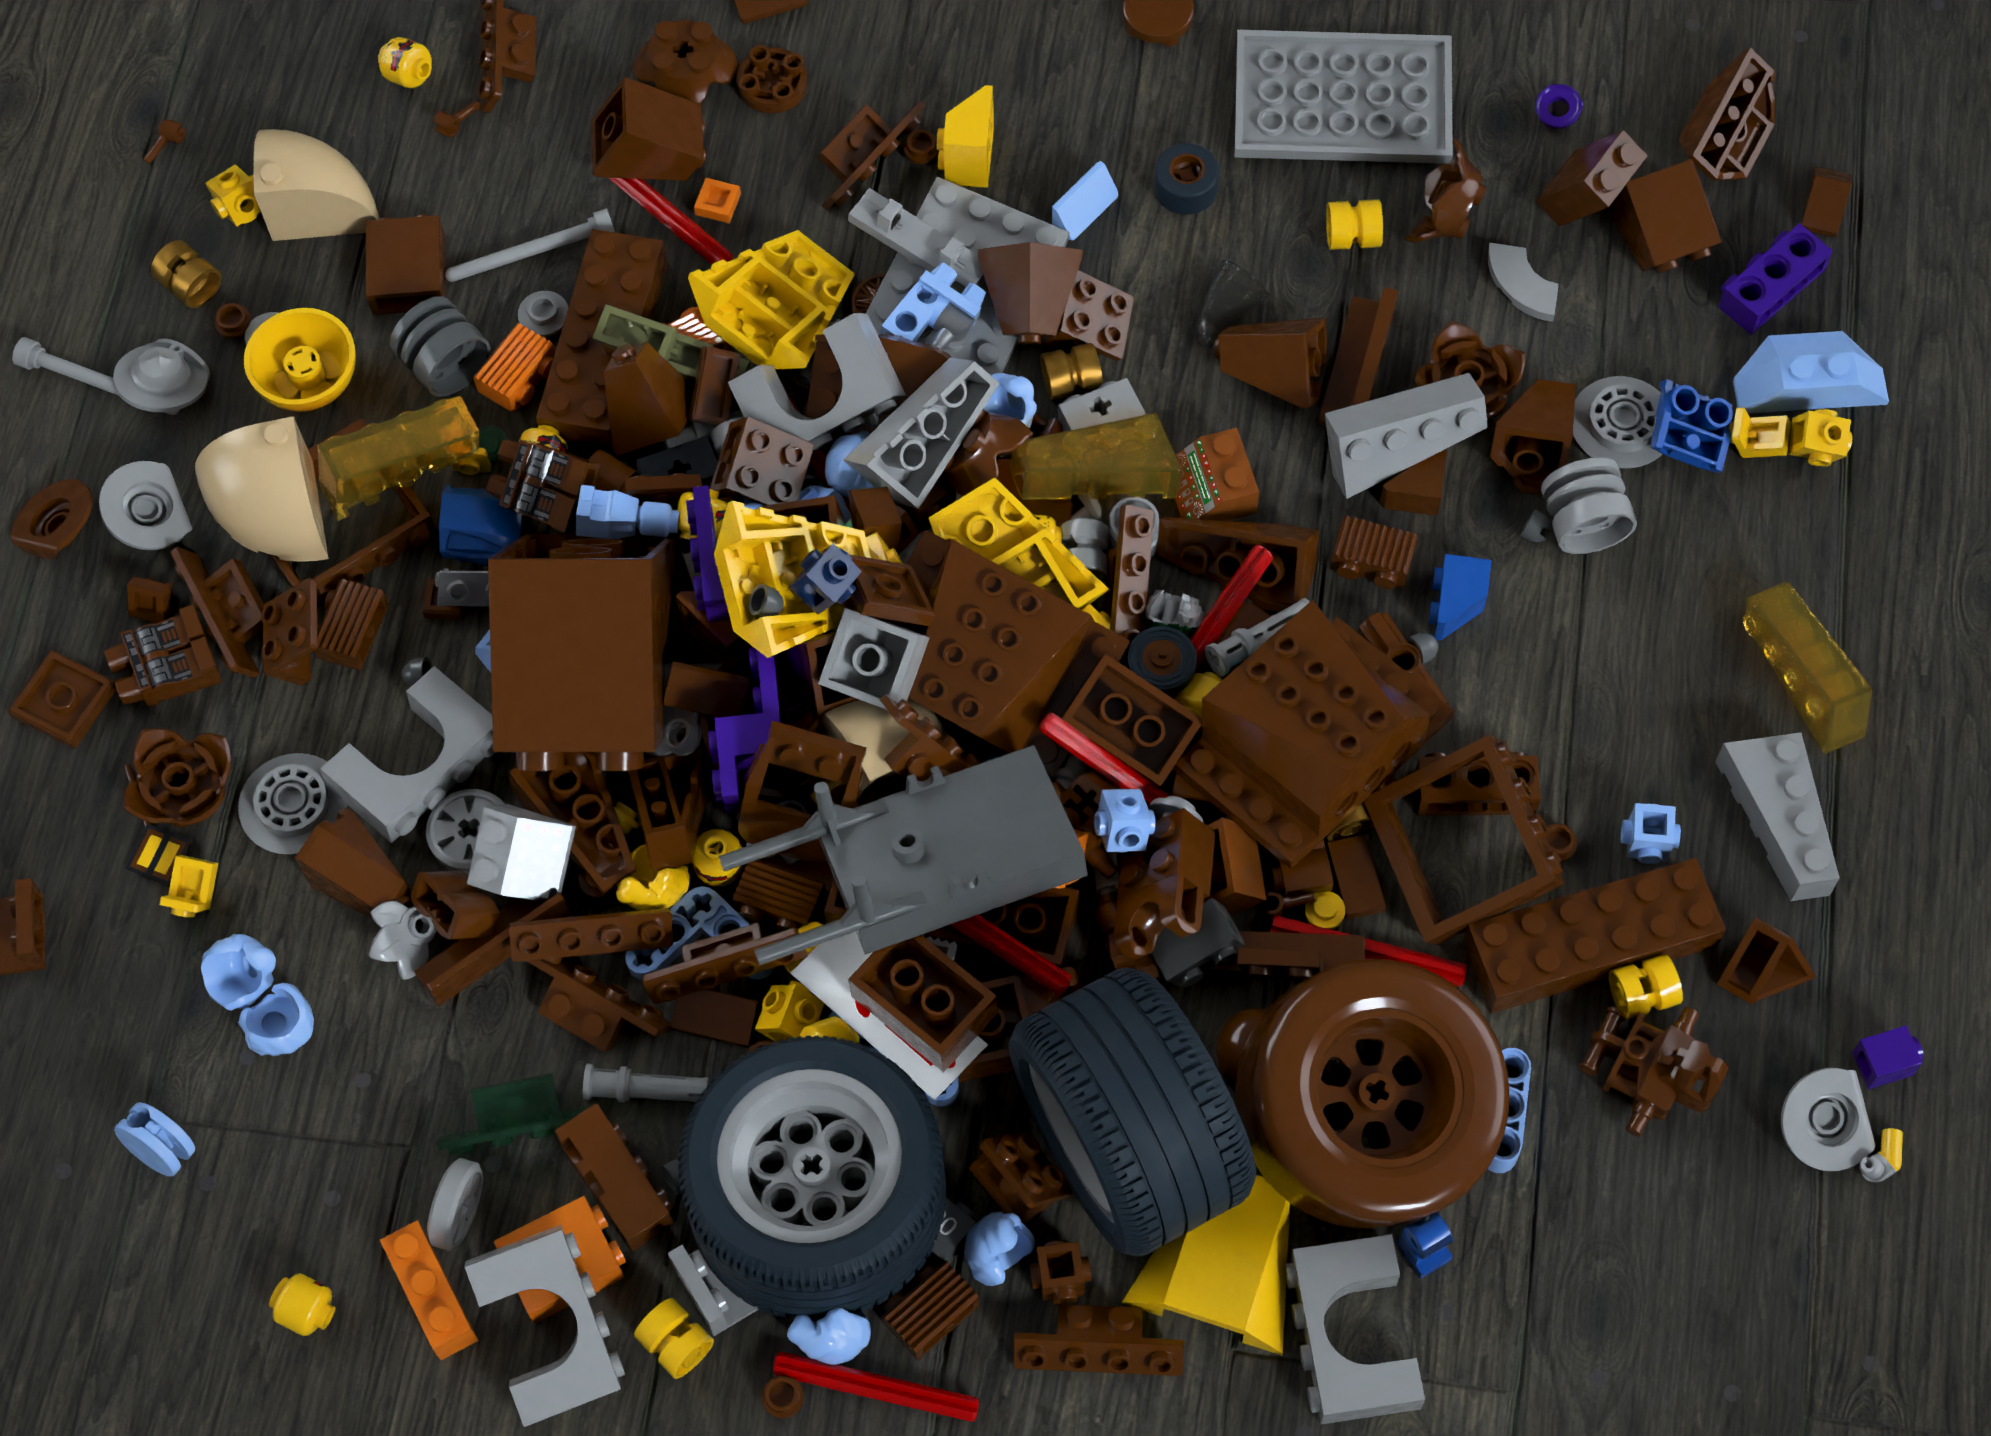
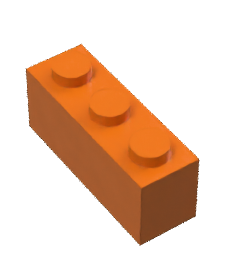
M418 1220L380 1239L421 1327L439 1359L443 1360L479 1341L433 1246L430 1244L427 1234Z

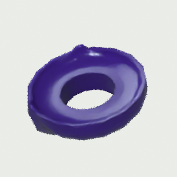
M1564 84L1549 85L1538 95L1535 102V112L1539 120L1545 126L1553 129H1564L1571 126L1578 120L1583 109V102L1579 93L1572 87ZM1555 101H1562L1568 105L1569 111L1564 116L1556 117L1550 114L1548 107Z

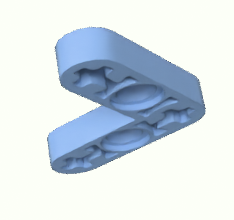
M696 887L670 909L672 925H680L685 930L682 939L673 942L671 947L661 948L666 951L665 954H662L659 948L654 951L655 948L627 951L625 959L628 970L632 976L643 980V975L669 966L682 954L681 946L694 943L702 934L710 938L719 935L721 928L727 924H735L740 928L750 924L714 890L709 887ZM710 900L711 910L706 913L700 910L695 914L697 911L695 903L697 901L706 903ZM682 913H686L688 919L692 915H694L692 917L695 925L694 927L690 926L688 920L681 915ZM652 953L650 956L652 964L650 966L641 964L637 967L638 961L636 957L639 954L647 957ZM775 967L755 973L750 978L757 980L766 978L771 975Z

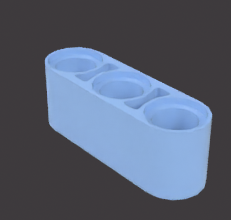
M1517 1048L1502 1050L1505 1064L1515 1067L1520 1076L1517 1078L1508 1077L1509 1105L1514 1109L1516 1115L1508 1117L1501 1143L1509 1147L1511 1155L1505 1157L1495 1155L1488 1167V1170L1494 1173L1510 1171L1515 1166L1523 1145L1531 1062L1527 1054Z

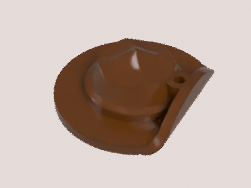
M76 479L61 480L42 489L27 502L18 514L10 535L14 545L36 557L47 560L55 559L59 551L67 547L75 539L86 523L93 504L90 489L83 482Z

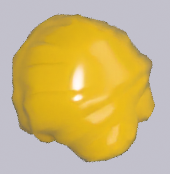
M646 844L641 845L631 853L636 871L617 884L616 896L621 903L628 904L637 911L670 908L679 902L688 890L690 879L688 867L681 865L676 868H665L653 872Z

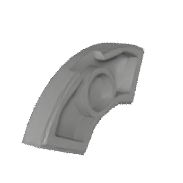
M1489 243L1488 267L1496 287L1502 290L1512 301L1511 304L1517 309L1532 317L1553 322L1559 284L1547 281L1533 271L1527 260L1526 248Z

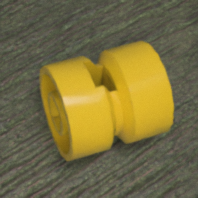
M1359 200L1356 206H1351L1349 201L1328 202L1326 208V230L1329 250L1350 249L1353 243H1357L1360 248L1381 247L1383 242V215L1380 200Z
M1667 954L1642 960L1640 968L1635 964H1628L1609 971L1611 994L1616 1008L1626 1015L1625 1020L1637 1018L1640 1012L1649 1014L1652 1006L1656 1010H1663L1680 1005L1683 1001L1682 987L1677 970Z
M671 1297L658 1304L648 1313L636 1328L634 1337L649 1353H659L658 1362L674 1379H678L700 1363L711 1350L714 1339L699 1323L690 1324V1314L675 1298Z

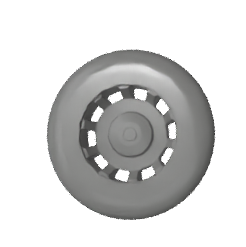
M1626 376L1607 377L1591 383L1575 399L1573 436L1576 442L1589 457L1614 460L1619 468L1622 469L1637 468L1655 461L1662 455V453L1651 447L1661 392L1642 380Z
M286 754L267 761L251 774L240 794L238 814L243 830L255 844L265 850L278 854H298L316 825L324 820L330 823L338 820L336 819L338 812L347 808V804L325 785L320 768L327 761L310 754ZM316 798L320 799L319 804L315 803ZM270 811L271 814L266 818L265 816ZM311 812H314L309 819L306 818ZM277 821L283 822V825H277ZM301 821L300 824L292 826V823Z

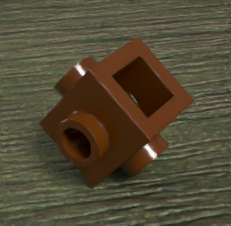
M1057 1240L1046 1243L1042 1247H1037V1263L1030 1264L1033 1289L1041 1288L1043 1301L1052 1300V1303L1056 1305L1077 1301V1296H1082L1085 1293V1282L1092 1281L1088 1256L1081 1257L1079 1242L1069 1243L1066 1240ZM1057 1272H1064L1068 1275L1066 1277L1053 1278Z

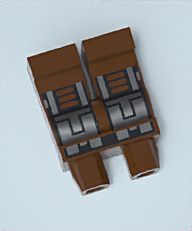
M503 440L498 452V459L511 463L512 466L508 477L493 473L489 479L486 492L499 499V505L539 520L561 532L576 533V512L579 500L577 496L580 494L581 485L595 486L602 464L534 441L520 440L517 442ZM553 486L561 488L563 491L553 488Z
M194 604L179 609L180 615L162 622L143 625L133 632L131 629L121 632L123 642L104 650L113 674L131 667L133 669V675L114 681L123 704L144 699L149 708L159 704V701L169 700L223 682Z

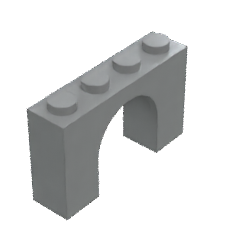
M853 313L823 330L842 373L841 395L830 412L817 419H811L802 415L791 404L774 366L758 365L728 382L744 418L751 417L810 442L814 445L813 450H817L833 442L832 435L841 430L849 433L865 425L863 418L873 413L881 416L897 408L895 401L905 397L906 394L868 314Z
M435 666L406 691L411 710L435 729L445 740L440 756L430 767L412 775L389 774L375 766L348 743L320 768L326 787L391 843L400 835L408 834L415 827L418 818L428 809H434L456 783H462L467 780L472 774L474 767L484 757H491L496 753L493 752L492 714Z
M562 1224L465 1261V1270L479 1307L520 1291L544 1289L562 1297L575 1314L577 1332L569 1350L557 1361L509 1380V1389L524 1427L620 1390L621 1386L618 1377L625 1375L618 1352L609 1353L604 1338L611 1334L602 1311L595 1314L589 1298L596 1296L588 1272L580 1274L577 1268L575 1258L580 1257L581 1252L574 1233L571 1232L565 1235Z
M1392 1234L1292 1249L1290 1263L1284 1264L1288 1289L1295 1288L1298 1304H1292V1313L1296 1330L1303 1329L1306 1345L1300 1346V1356L1303 1370H1311L1313 1387H1308L1307 1389L1311 1412H1319L1320 1423L1328 1424L1422 1409L1425 1396L1417 1358L1371 1365L1355 1363L1340 1355L1333 1348L1325 1332V1313L1340 1297L1353 1292L1397 1286L1400 1271Z

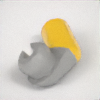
M1893 1128L1882 1130L1881 1151L1870 1158L1868 1156L1864 1157L1860 1162V1171L1866 1180L1881 1182L1900 1170L1903 1132L1901 1130Z

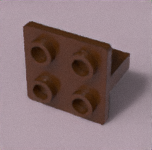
M1024 1131L984 1139L979 1144L983 1153L969 1167V1170L1005 1214L1014 1212L1027 1228L1053 1202L1067 1199L1073 1193L1066 1183V1177L1063 1172L1050 1164L1041 1153V1147L1036 1139Z

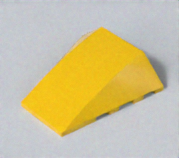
M799 230L763 243L762 248L752 251L748 249L741 252L736 259L728 262L723 259L713 263L711 268L702 272L698 269L690 272L688 280L705 326L757 366L773 365L776 370L806 368L815 351V335L824 334L823 330L827 328L855 273Z
M996 478L991 479L929 517L935 535L948 542L954 540L1080 610L1109 590Z
M731 501L727 503L714 551V558L733 631L765 657L769 658L838 627L845 608L859 612L851 595L842 604L839 605L836 602L817 615L789 586L803 571L799 566L801 561L815 548L821 552L834 543L839 549L844 550L850 555L871 558L864 531L823 521L818 524L807 522L806 517L797 515L790 517L774 514V510L762 507L756 510L746 508L744 503ZM759 584L775 588L782 596L784 606L777 616L760 618L750 613L748 607L749 598L754 588Z
M1256 1175L1250 1195L1241 1204L1206 1221L1204 1224L1155 1250L1123 1299L1122 1304L1143 1308V1311L1161 1317L1164 1309L1243 1334L1242 1343L1283 1356L1286 1300L1284 1264L1287 1263L1290 1202L1281 1196L1264 1177Z

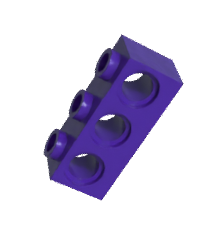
M1800 223L1789 233L1786 230L1782 231L1774 239L1770 246L1771 248L1766 253L1758 252L1748 262L1743 273L1739 276L1737 274L1731 275L1721 287L1723 294L1718 308L1750 335L1757 331L1826 270L1833 250ZM1743 297H1749V298H1751L1752 300H1747V299H1745V298H1743Z

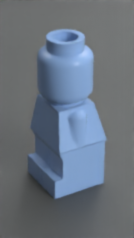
M581 485L576 512V535L603 539H620L634 536L636 529H639L642 535L664 538L669 533H678L679 511L672 510L671 505L666 503L645 501L642 506H639L638 498L616 490H595V486Z

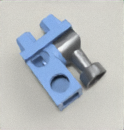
M942 262L931 273L928 271L923 273L919 281L883 323L880 334L899 335L902 338L916 342L927 326H930L937 332L929 345L944 351L952 341L957 342L965 338L969 330L975 325L986 292L974 283H969L961 294L950 286L956 280L957 273Z

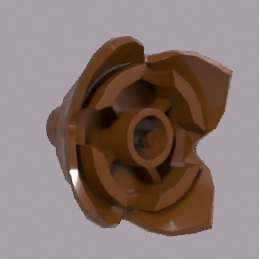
M679 20L672 22L662 21L657 24L654 35L641 48L634 60L632 69L638 80L644 83L653 81L657 89L701 104L706 98L709 85L713 82L721 85L731 82L736 78L740 65L733 50L712 32L710 24L707 22Z
M1457 139L1452 141L1456 160L1453 159L1450 163L1440 165L1425 176L1426 205L1433 214L1432 217L1423 216V221L1406 236L1405 240L1408 242L1416 243L1443 237L1462 239L1469 226L1470 219L1467 218L1472 204L1478 206L1485 194L1486 185L1481 184L1483 180L1481 171L1477 170L1470 162L1460 141Z
M1450 321L1434 340L1430 363L1421 365L1417 370L1415 384L1416 387L1470 373L1485 396L1488 420L1498 416L1505 410L1507 406L1506 398L1517 387L1523 376L1525 353L1511 345L1505 344L1486 347L1473 329Z
M983 409L941 473L942 487L948 494L954 488L963 497L993 478L998 480L999 468L996 456L1001 453H1012L1020 448L1033 433L1017 418L987 412Z
M165 728L142 729L133 749V764L137 772V778L129 783L123 792L124 809L131 815L144 821L171 823L177 828L203 822L211 817L223 803L225 797L224 787L231 768L230 746L226 737L214 733H204L197 736L193 741H188L177 732ZM180 779L186 782L180 787H177L175 784Z

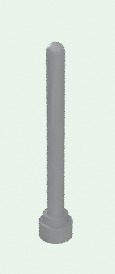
M605 208L593 212L594 216L587 218L588 222L450 267L445 271V278L450 282H454L590 237L592 229L615 232L608 210Z
M22 337L14 348L12 360L17 366L28 370L44 367L118 395L113 377L48 354L45 348L41 347V344L35 340ZM179 410L164 413L176 415Z

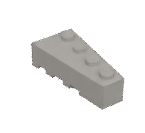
M950 357L843 461L876 488L888 487L895 504L919 509L1000 383L975 361Z
M1470 373L1325 413L1332 474L1346 499L1488 428L1485 396Z
M1802 733L1723 743L1715 763L1721 774L1724 773L1732 787L1731 792L1738 804L1741 803L1750 820L1749 826L1755 837L1760 838L1768 853L1767 859L1789 900L1797 901L1830 896L1840 878Z

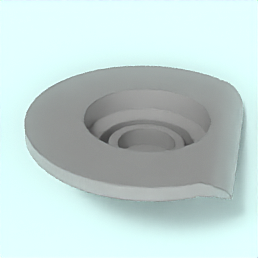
M158 339L155 342L131 350L118 361L113 373L114 386L118 395L131 406L149 412H171L193 404L204 394L210 379V370L205 361L187 346L171 339Z
M152 461L132 462L115 470L104 482L99 497L101 519L108 531L122 543L142 550H158L174 545L193 529L171 470L166 464Z
M1832 1067L1818 1069L1802 1077L1791 1088L1782 1107L1781 1129L1788 1148L1800 1161L1818 1170L1841 1171L1855 1166L1864 1157L1868 1156L1869 1153L1873 1152L1875 1141L1856 1071Z

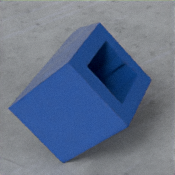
M1445 554L1442 568L1435 567L1432 590L1439 591L1438 602L1431 601L1428 624L1435 625L1434 637L1437 640H1443L1484 611L1488 596L1491 560Z

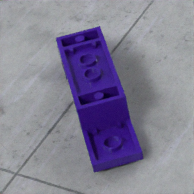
M709 486L693 487L694 500H687L686 505L691 535H697V538H690V548L694 572H701V576L693 577L698 611H706L708 622L730 620L714 558L716 538ZM749 648V658L753 682L760 681L759 687H753L756 714L715 718L716 730L708 731L713 764L719 763V769L712 770L716 802H724L726 813L739 812L741 796L738 773L748 771L760 743L765 744L767 742L769 726L772 720L781 723L775 657L767 658L755 648ZM769 763L767 770L785 767Z

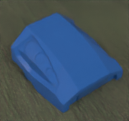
M1668 379L1661 381L1659 384L1661 395L1651 439L1652 449L1700 469L1715 473L1722 472L1731 439L1729 424L1733 416V404L1728 403L1722 398L1710 399L1707 395L1702 396L1689 385L1679 386V384H1673V381Z
M446 484L442 492L439 521V541L442 558L488 565L489 558L521 538L522 514L500 506V500L487 493L486 489L454 488L452 485Z

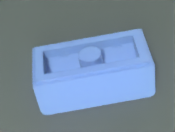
M1097 162L1052 206V225L1070 232L1069 240H1075L1118 197L1117 188L1103 162Z

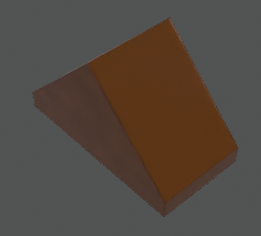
M1818 166L1814 167L1801 223L1810 232L1837 237L1852 186L1851 174Z
M1446 449L1411 466L1382 486L1380 505L1384 509L1437 516L1442 496L1447 456Z
M888 487L848 490L852 528L863 530L866 537L877 532L889 549L894 548L898 551L902 522Z

